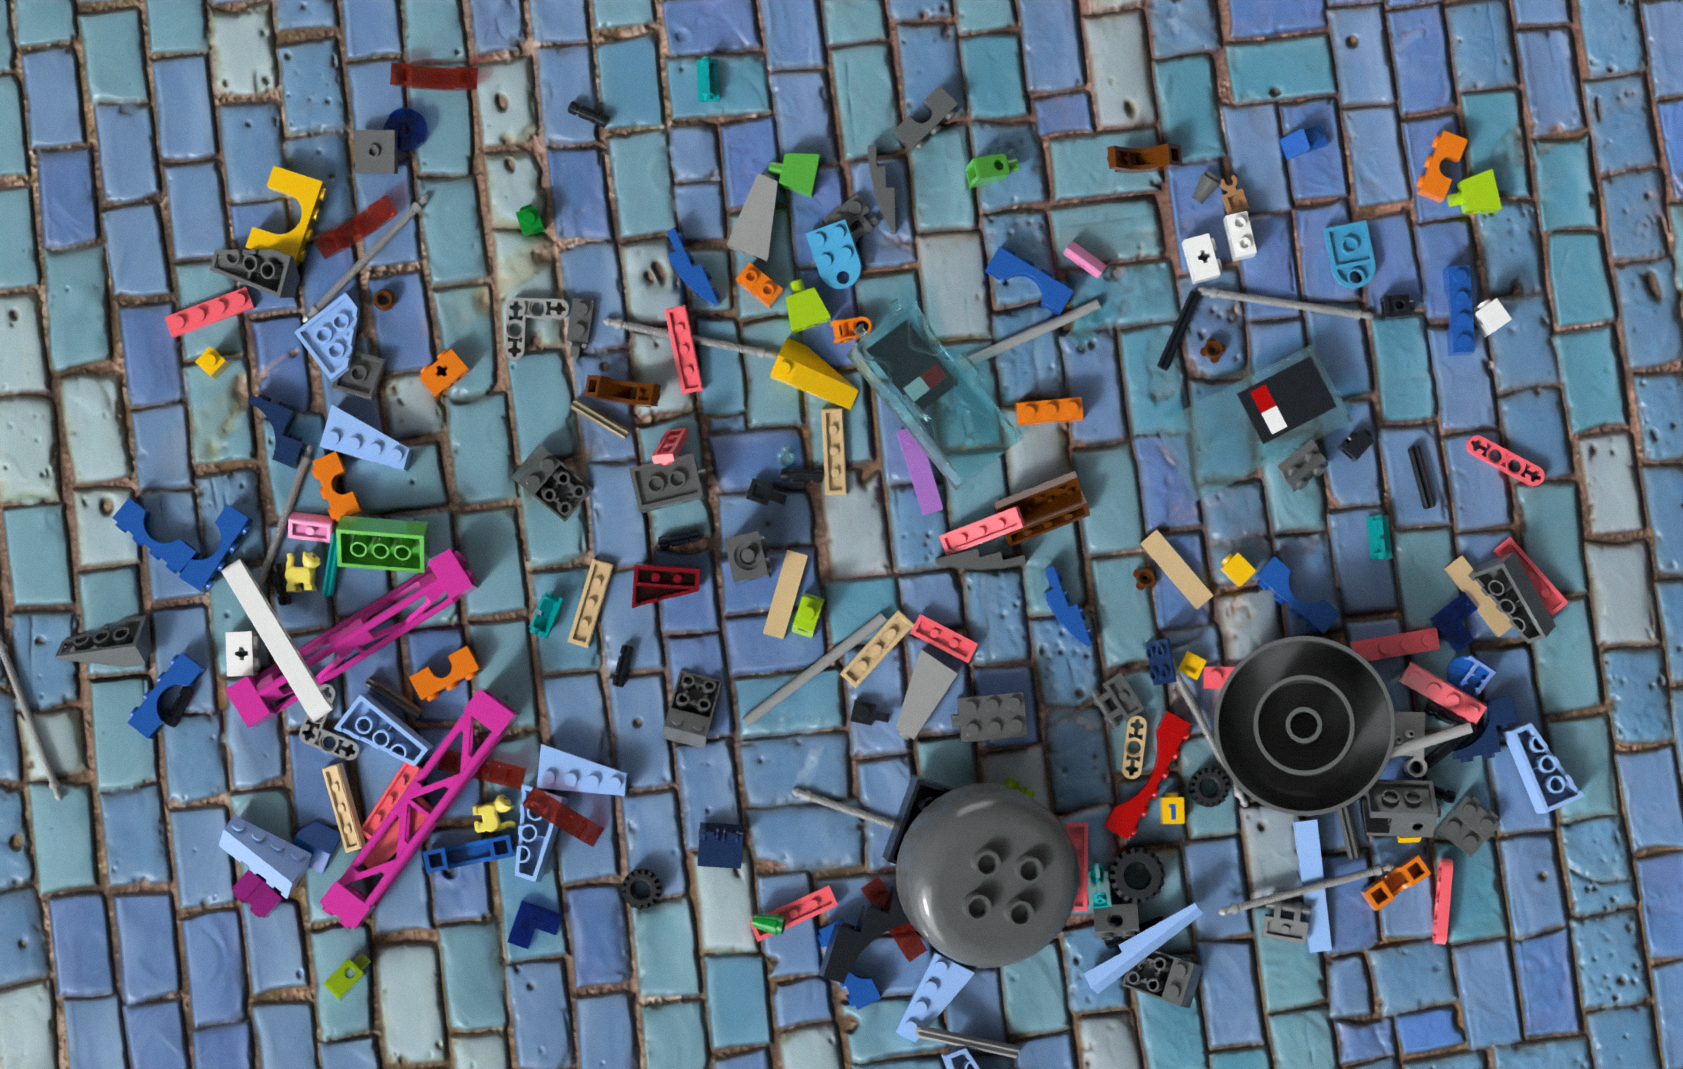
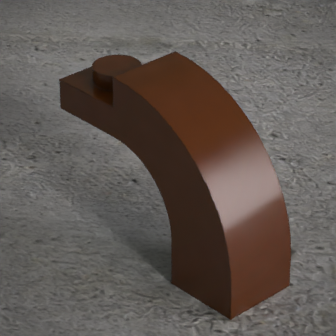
M1166 143L1146 148L1107 147L1109 169H1115L1117 173L1155 172L1182 167L1181 146L1177 144Z
M588 375L584 396L617 404L651 408V406H658L661 385L628 382L601 375Z

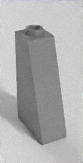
M764 172L763 175L757 174L727 246L732 250L768 264L778 181L775 180L776 177Z
M922 649L918 654L896 724V728L899 729L897 734L907 741L909 738L915 739L957 676L956 672Z

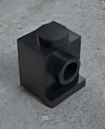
M1409 294L1386 295L1380 298L1382 320L1408 318L1411 316V312H1414V300L1409 299ZM1396 302L1402 303V309L1396 308Z
M1364 427L1357 433L1352 431L1345 439L1347 444H1340L1338 449L1351 461L1355 462L1374 442L1371 438L1372 434Z

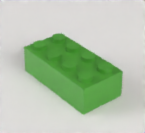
M341 516L336 528L338 567L425 573L427 562L429 561L428 522Z

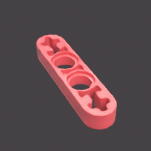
M1479 435L1472 436L1466 441L1465 447L1470 455L1529 486H1537L1544 481L1545 473L1543 469ZM1478 440L1480 447L1486 448L1487 445H1489L1490 447L1486 450L1485 455L1483 456L1482 453L1484 451L1481 449H1476L1474 451V446L1471 444V442H1476ZM1492 450H1498L1501 453V459L1498 462L1491 460L1490 452ZM1511 460H1517L1520 463V470L1518 472L1510 470L1509 463ZM1528 466L1526 471L1529 473H1533L1536 471V476L1539 477V479H1536L1532 482L1530 475L1525 473L1522 477L1520 474H1522L1525 470V467Z
M1440 858L1438 864L1432 932L1433 943L1443 945L1447 941L1453 876V860L1448 858Z

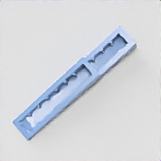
M1317 819L1293 822L1301 887L1323 881L1324 875ZM1319 889V891L1316 890L1311 893L1308 892V894L1305 893L1302 895L1303 905L1311 906L1310 915L1304 914L1305 920L1309 921L1307 934L1309 953L1332 950L1325 889Z
M1194 903L1119 944L1122 953L1084 973L1090 988L1099 994L1203 914L1202 909Z

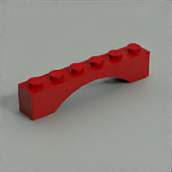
M1165 711L1155 730L1157 755L1149 779L1133 797L1112 808L1103 827L1127 840L1129 836L1134 837L1139 828L1136 825L1139 818H1144L1149 810L1147 803L1150 798L1154 799L1160 789L1157 786L1161 778L1165 780L1171 769L1168 767L1172 759L1176 760L1181 751L1178 748L1181 741H1186L1192 731L1189 729L1190 723Z

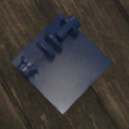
M1169 638L1147 642L1146 656L1149 659L1150 678L1153 681V686L1177 682Z
M700 822L697 866L741 869L744 825Z

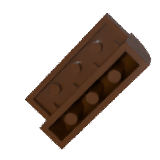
M1075 471L994 502L996 514L1018 506L1024 519L1025 527L1004 534L1009 547L1090 516L1088 503L1081 491L1079 479Z

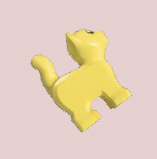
M304 551L302 558L304 566L294 567L295 557L292 553H288L286 555L285 571L287 581L286 592H302L300 584H304V591H317L315 586V570L321 564V558L317 557L314 553Z
M500 794L493 802L483 805L474 804L472 806L473 816L482 815L483 819L482 822L474 821L475 831L477 833L485 831L496 832L510 827L515 828L516 823L514 821L508 820L502 823L499 812H507L514 808L511 800L504 794Z

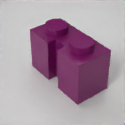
M248 869L231 889L235 892L234 896L240 902L244 903L247 901L251 905L250 911L259 918L261 916L266 918L285 897L275 887L269 886L264 877L260 874L255 875Z

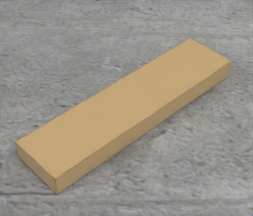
M843 408L821 409L825 496L847 495Z
M1155 530L1140 543L1196 610L1214 596L1158 530Z
M787 550L763 634L784 639L807 562V555Z
M1463 555L1444 568L1497 637L1502 636L1513 627L1509 623L1510 619L1503 612L1500 613L1495 607L1497 604L1489 595L1486 596L1481 591L1482 587L1476 580L1472 581L1468 576L1474 569Z
M592 559L567 642L589 648L612 574L613 564Z
M898 610L845 667L840 675L854 688H857L914 626V623Z
M343 763L323 768L322 772L345 852L348 853L361 849L366 845Z

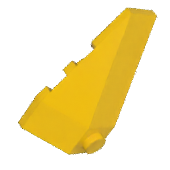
M789 338L785 340L770 373V378L850 411L859 391L808 346Z

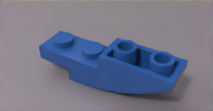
M675 228L667 231L675 252L668 254V257L680 278L698 297L713 307H718L719 303L717 300L721 298L716 287L711 288L709 280L712 278L707 267L703 269L701 264L692 267V264L695 262L690 251L686 253L683 248L686 242L682 233H677Z
M1054 566L1046 568L1044 572L1051 590L1043 594L1052 613L1061 626L1075 640L1085 647L1091 646V641L1094 638L1090 628L1086 629L1083 620H1086L1083 608H1078L1077 604L1068 606L1067 603L1071 601L1067 590H1062L1060 585L1063 579L1059 569L1055 570Z

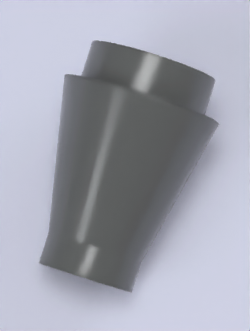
M1206 170L1204 175L1201 174L1192 198L1203 204L1219 187L1218 183L1221 179Z

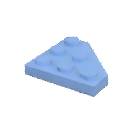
M346 292L294 332L332 382L350 370L360 310Z

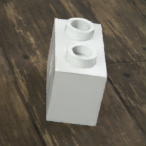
M1244 211L1226 215L1223 219L1232 262L1254 257L1257 250L1248 212Z
M1209 233L1183 240L1181 244L1193 285L1218 278L1221 275L1222 264L1220 259H1216L1214 253L1217 250L1214 238H1210ZM1201 254L1203 255V257L1208 258L1205 261V263L1203 262V260L1198 259Z
M1488 298L1473 309L1475 311L1473 322L1484 337H1487L1512 320L1497 298L1493 301H1490Z
M225 632L227 676L258 675V671L261 669L260 658H257L260 638L256 636V632ZM248 651L247 656L241 657L239 654L240 652Z

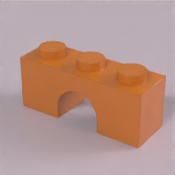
M1445 130L1440 135H1435L1431 145L1434 150L1432 155L1428 154L1423 167H1426L1424 175L1420 174L1416 182V187H1419L1416 194L1438 203L1445 199L1452 179L1445 177L1440 172V162L1450 161L1456 164L1461 159L1468 141L1467 139Z
M1082 397L1022 402L1015 405L1017 427L1038 426L1039 424L1051 422H1081L1084 419Z
M335 451L312 461L314 466L311 468L316 480H320L322 487L319 490L323 499H327L330 504L328 512L332 520L336 519L339 522L341 516L356 517L363 514L364 511L355 492L352 491L342 495L335 489L336 480L348 473L340 453Z
M465 646L448 656L452 664V670L448 676L439 678L431 667H426L409 677L421 700L427 699L430 702L440 697L439 692L445 689L449 692L457 688L459 681L465 678L469 681L478 676L477 672L482 669L470 646Z
M1413 854L1360 892L1372 910L1378 911L1394 900V897L1407 887L1416 885L1429 876L1431 872L1420 856Z

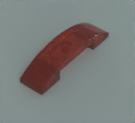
M391 63L390 85L439 91L477 90L478 68L456 66V68H440Z
M385 195L369 205V209L337 229H331L314 240L324 259H328L350 248L392 220L398 212L389 197Z
M447 750L441 757L437 770L456 775L459 774L462 753ZM486 759L472 778L521 790L527 768Z
M535 786L523 803V806L592 847L605 829Z
M878 876L862 887L861 890L870 904L882 906L884 911L890 892ZM910 923L889 930L909 963L927 951V948Z

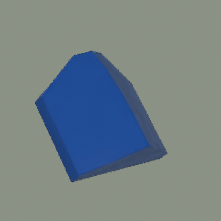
M1472 654L1454 657L1447 666V682L1477 698L1496 673V669Z
M315 821L298 831L293 845L311 853L312 856L308 867L323 874L341 839V834Z

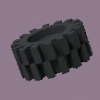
M1202 768L1192 775L1188 785L1190 787L1189 793L1191 798L1199 805L1205 807L1218 806L1229 795V780L1223 772L1216 768ZM1206 779H1213L1217 783V791L1212 796H1206L1201 791V784Z
M635 870L624 879L621 887L622 896L631 907L647 909L653 906L661 896L662 885L660 879L650 870ZM640 880L646 881L650 886V893L644 898L637 897L633 892L634 884Z

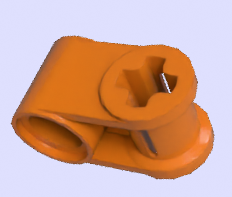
M866 317L839 319L830 322V326H833L835 337L833 344L865 339L871 335L873 329L871 321ZM859 323H867L869 326L868 330L864 333L858 332L857 325Z

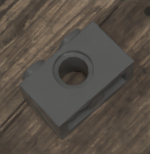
M1137 903L1093 908L1096 938L1111 940L1113 937L1122 936L1124 939H1130L1140 933ZM1114 919L1123 921L1120 926L1115 927L1111 925Z

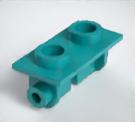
M704 56L702 60H696L698 103L720 102L718 59Z
M1388 515L1366 517L1370 561L1392 559Z
M545 592V595L541 596L542 598L537 607L542 613L541 615L534 614L529 625V632L548 639L564 599Z
M1095 863L1092 865L1090 872H1088L1089 908L1112 907L1108 871H1104L1099 863Z

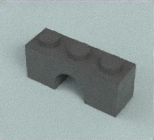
M940 85L924 100V106L931 113V118L927 122L918 123L908 116L894 130L893 135L911 153L915 149L919 151L927 143L925 139L930 134L936 135L942 128L940 124L946 119L948 121L951 120L957 113L958 103Z

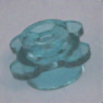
M784 445L776 457L779 464L784 468L792 464L796 457V449H793L791 445L789 447Z

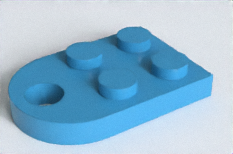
M847 219L805 233L820 277L828 286L835 289H844L854 285L859 280L862 273V261ZM842 271L849 274V281L846 284L841 283L838 278Z
M1367 221L1324 228L1323 235L1331 272L1335 281L1348 289H1358L1369 283L1375 274L1376 264ZM1352 272H1358L1361 275L1360 283H1353L1350 280Z

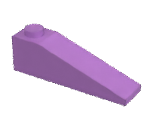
M918 424L898 430L897 437L922 515L943 510Z

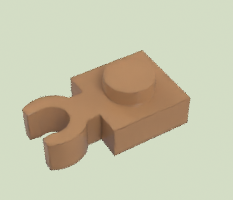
M1234 175L1231 176L1232 185L1230 186L1225 184L1224 179L1220 180V187L1226 191V194H1223L1221 198L1227 215L1250 209L1243 188L1236 189L1237 178Z

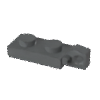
M579 298L572 299L566 346L571 347V358L580 359L581 348L586 349L589 343L595 301Z

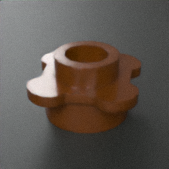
M1210 337L1207 339L1206 346L1201 348L1200 354L1208 357L1212 363H1217L1219 356L1226 351V347L1224 344L1216 341L1215 338Z
M1147 566L1143 570H1134L1133 576L1137 581V589L1143 590L1148 586H1156L1157 580L1154 579L1153 567Z

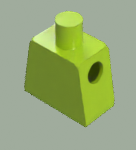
M1493 169L1460 181L1456 185L1457 192L1447 194L1449 207L1460 205L1463 214L1497 213L1502 209Z
M802 279L790 283L793 295L786 297V304L792 334L831 321L830 314L814 287L805 290Z
M804 592L792 626V632L813 638L825 601L824 598Z
M363 953L353 962L348 958L323 985L341 1001L365 976L362 971L371 961ZM349 969L354 970L355 974L351 978H346V972Z

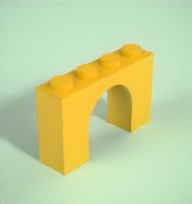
M273 166L267 187L270 190L298 200L302 211L300 222L295 229L285 234H274L252 227L245 247L248 250L275 249L293 256L296 266L299 267L300 262H303L306 256L307 241L310 242L313 236L314 221L317 222L320 216V203L325 200L328 190L323 181Z

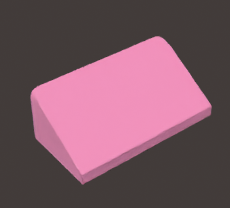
M1071 242L1063 253L1064 256L1095 278H1099L1107 267L1106 264L1075 242Z
M292 512L288 519V538L330 543L335 519L332 520L330 516Z

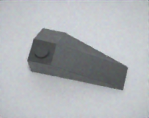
M275 249L215 250L210 271L279 298H294L300 278L293 256Z
M147 615L120 620V624L109 628L106 625L100 627L101 631L91 635L83 633L61 641L56 654L57 660L121 667L145 665L151 652L149 619Z

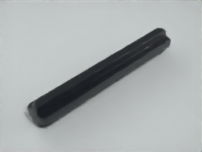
M1195 290L1190 291L1157 364L1158 368L1165 371L1169 369L1201 298V293Z

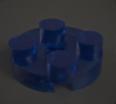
M399 108L393 111L384 125V130H398V151H414L425 144L427 140V122L420 113L413 109ZM407 124L408 127H412L408 135L400 133L403 125Z

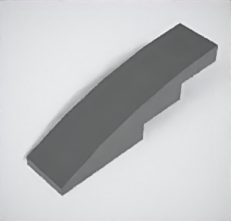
M868 145L869 173L873 192L890 234H895V188H886L885 166L877 167L876 145Z
M978 549L937 558L935 559V564L956 569L992 570L1025 565L1026 560L1024 555L1003 560L1001 552L980 557Z

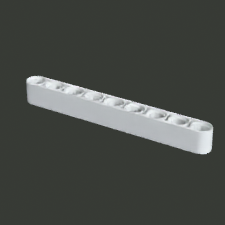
M239 558L221 570L308 716L313 722H316L332 711V705L245 563Z

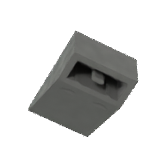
M540 444L511 476V478L564 522L593 490Z
M680 670L664 724L662 738L705 749L722 681Z
M1155 950L1126 972L1122 986L1181 1007L1190 1008L1203 966Z

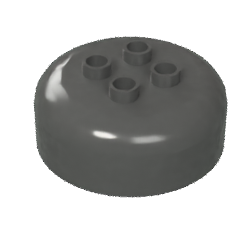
M1287 637L1275 640L1254 650L1230 673L1221 689L1214 715L1215 742L1221 761L1228 774L1240 789L1253 800L1270 809L1298 816L1323 815L1354 803L1364 796L1381 777L1389 762L1394 746V708L1387 687L1379 674L1362 656L1338 642L1320 637Z
M976 783L965 785L943 794L925 807L916 817L906 832L899 849L896 863V887L899 901L910 923L943 955L971 966L986 968L1003 967L1032 957L1045 948L1065 926L1074 908L1078 894L1079 864L1076 850L1068 832L1050 810L1026 793L1010 786L994 783Z

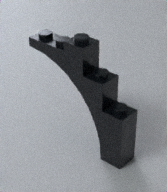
M891 887L884 911V907L871 903L870 907L863 905L855 930L854 925L842 922L841 926L834 925L818 975L844 984L851 966L860 953L873 940L891 929L910 923L899 901L896 887Z

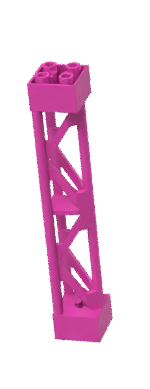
M449 548L427 562L430 567L425 570V573L417 574L299 648L298 651L302 658L325 644H330L305 660L309 668L334 652L337 653L336 658L315 676L318 684L321 686L452 603L457 602L478 588L476 585L478 579L472 570H467L464 566L467 561L462 553ZM415 588H420L412 594L405 597L404 599L400 600L396 604L392 605L385 611L381 612L377 616L373 617L369 621L365 622L368 619V617L372 616L373 614H375L382 608L386 607L393 601L397 600L398 598L402 597L403 595H405L406 593L410 592ZM445 590L449 598L423 613L442 596ZM423 596H427L425 602L406 620L379 632H369V630ZM391 634L367 650L364 649L363 645ZM354 648L355 650L360 652V654L356 657L352 658L340 667L334 669L349 654L352 653ZM277 663L260 674L246 676L225 689V692L247 727H258L299 700L294 695L276 707L272 704V702L294 693L291 687L287 689L279 688L288 681L284 675L276 678L282 672Z
M479 688L463 709L465 711L425 766L342 877L333 883L319 902L323 905L322 909L331 916L334 914L341 919L340 923L346 928L356 929L363 926L378 903L520 715L487 689ZM475 718L490 729L491 733L473 755ZM462 731L460 773L427 786L423 785L424 780ZM443 787L448 788L433 811L414 799ZM412 806L427 819L410 840ZM398 816L400 819L396 859L365 871L360 870L359 867ZM379 872L384 874L369 896H366L351 884Z

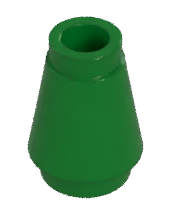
M754 914L752 927L777 936L784 932L786 917H782L781 914Z

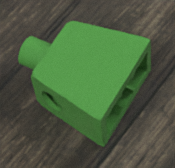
M785 153L783 163L770 161L768 174L780 176V187L812 198L820 155Z
M1005 153L973 158L965 167L969 187L974 188L1004 181L1010 175V172L1019 171L1018 160L1016 158L1007 160Z

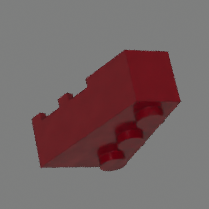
M636 562L634 565L632 608L699 591L702 567Z

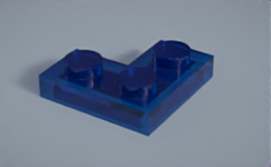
M1462 592L1429 618L1455 653H1459L1475 640L1461 622L1478 608L1467 594Z
M522 900L507 942L529 949L535 929L557 935L564 914Z

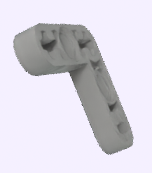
M512 298L509 300L506 307L505 354L512 361H520L525 356L527 319H565L570 313L568 303L563 299ZM515 303H519V306L523 307L522 310L518 311V317H523L522 321L517 319L510 320V317L515 318V312L511 309V307L515 306ZM542 303L544 305L542 314L537 315L533 313L532 308L534 304ZM547 303H551V308H557L558 304H562L566 310L562 311L561 315H558L557 311L550 310L551 315H547L549 310ZM513 324L521 325L522 332L519 335L515 336L510 333V327ZM510 338L514 340L522 339V342L517 341V348L521 350V353H517L516 357L509 352L514 348V342H509Z
M322 684L320 686L322 690L330 688L329 692L332 696L327 697L333 707L337 698V690L333 685ZM330 712L316 722H313L308 714H306L299 732L302 742L345 760H355L359 757L361 749L358 743L324 729ZM309 720L320 724L319 728L314 726L312 731L315 737L307 740V735L304 733L305 731H310L312 727L311 724H308ZM328 736H332L336 740V745L332 749H328L324 745V740ZM341 740L344 741L342 746L350 747L352 744L353 750L356 751L355 754H350L348 757L347 751L342 749L337 753L336 751L340 747Z

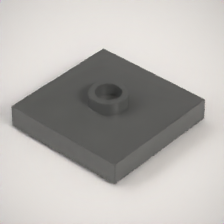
M355 130V173L398 174V130Z
M353 350L350 370L333 382L332 389L374 401L387 360Z

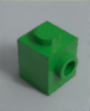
M526 205L521 207L520 211L515 212L525 237L546 231L537 206Z

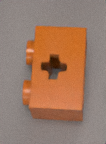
M750 262L736 278L737 284L769 309L773 307L784 293L783 288Z
M452 349L441 352L437 356L438 360L433 365H426L420 371L421 375L418 376L437 399L470 372V369ZM441 368L446 370L447 375L445 377L440 375L439 370Z

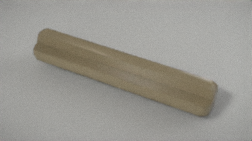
M575 399L571 404L572 410L619 438L625 440L629 435L630 430L579 399Z

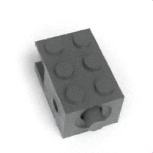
M693 453L678 456L673 463L668 465L649 463L629 468L641 514L705 498L701 482L708 481L706 469H698Z
M759 531L724 539L735 585H741L744 582L761 578H770L769 573L773 572L770 558L765 557L764 554L765 551H768L764 535L760 536Z
M1024 692L956 699L958 714H951L952 728L959 727L960 742L1028 736Z
M1379 779L1367 792V800H1362L1365 829L1368 836L1433 838L1437 818L1441 817V805L1436 804L1433 781Z

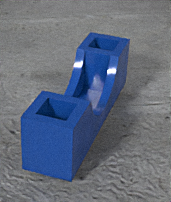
M999 247L985 272L1002 283L1019 276L1031 279L1040 289L1041 306L1059 316L1074 292L1071 289L1072 286L1063 280H1060V282L1056 281L1047 270L1042 269L1040 271L1033 267L1034 263L1026 258L1019 259L1010 248L1004 247L1003 249Z
M1470 265L1448 266L1443 270L1444 292L1447 295L1449 304L1448 356L1471 355L1475 352Z
M128 498L113 516V519L117 521L115 525L124 533L129 531L133 534L134 537L132 539L140 546L145 544L150 548L149 553L157 560L162 558L166 561V567L175 574L177 572L182 573L190 559L196 560L201 553L182 539L171 543H160L157 541L149 529L151 513L136 500Z
M226 504L215 521L221 534L218 550L207 559H190L179 578L201 592L211 590L216 583L214 578L218 572H222L221 570L226 568L228 564L227 559L230 554H234L240 546L239 540L251 530L253 519L233 506Z
M1275 556L1271 557L1255 576L1258 580L1256 583L1265 591L1269 589L1274 594L1273 598L1282 606L1286 604L1291 608L1289 612L1298 620L1302 618L1307 622L1306 627L1314 634H1324L1341 613L1326 600L1312 604L1298 600L1292 594L1289 587L1291 570Z
M186 653L176 654L169 663L171 667L168 671L162 672L156 680L158 684L153 690L149 689L142 698L144 702L140 707H135L129 715L131 719L128 721V724L148 739H153L165 724V718L162 713V701L166 693L178 685L193 687L207 670Z
M513 834L423 851L426 872L432 873L516 856Z
M843 917L819 929L820 934L817 937L822 947L828 946L834 925L841 926L842 922H845ZM849 970L844 984L840 983L841 987L846 986L849 992L846 997L850 1006H856L857 1010L881 999L872 977H860Z

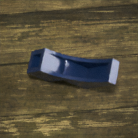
M259 394L258 397L252 395L249 404L257 407L267 416L274 430L275 451L272 459L297 469L306 445L301 443L302 438L289 434V437H287L296 415L295 412L291 411L292 406L279 402V405L271 403L272 398Z
M1513 696L1486 700L1487 714L1480 733L1466 746L1452 751L1453 759H1460V763L1474 761V756L1481 755L1482 759L1493 758L1495 753L1501 752L1496 726L1498 725V729L1512 727L1511 723L1517 722Z

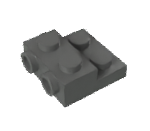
M1311 439L1277 467L1284 482L1295 492L1305 488L1309 480L1314 476H1320L1326 470L1328 464L1325 457L1320 453L1317 444Z
M1463 795L1437 826L1436 830L1471 858L1501 824L1497 821L1499 817L1489 809L1486 812L1480 807L1482 803L1476 797Z

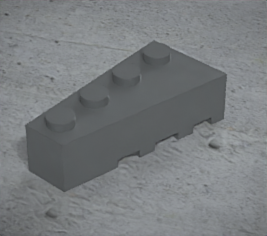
M1514 551L1478 564L1468 575L1472 581L1476 580L1482 587L1481 591L1486 596L1489 595L1497 604L1495 607L1500 613L1503 612L1510 619L1509 623L1527 643L1546 638L1556 625Z

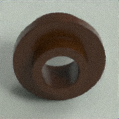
M387 289L379 290L374 295V305L381 311H388L395 305V296ZM388 297V303L382 304L381 299Z

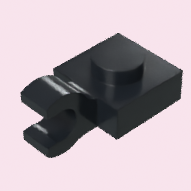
M753 478L746 499L768 506L769 500L784 505L787 496L772 491L773 484Z
M855 700L850 721L872 726L873 720L888 723L890 714L875 711L876 704Z

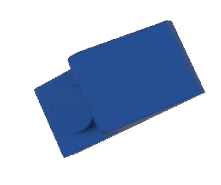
M1321 124L1306 130L1302 128L1279 140L1286 160L1328 145Z

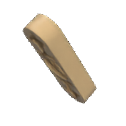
M1133 716L1126 724L1121 771L1128 779H1135L1142 772L1147 722L1141 716ZM1136 719L1143 725L1142 728L1138 729L1137 735H1142V739L1136 737L1129 738V733L1134 735V728L1131 727V723H1135ZM1131 741H1137L1140 744V751L1136 754H1132L1128 750V744ZM1127 755L1139 757V761L1134 760V767H1137V772H1133V775H1129V771H1126V766L1131 764V759L1126 760Z

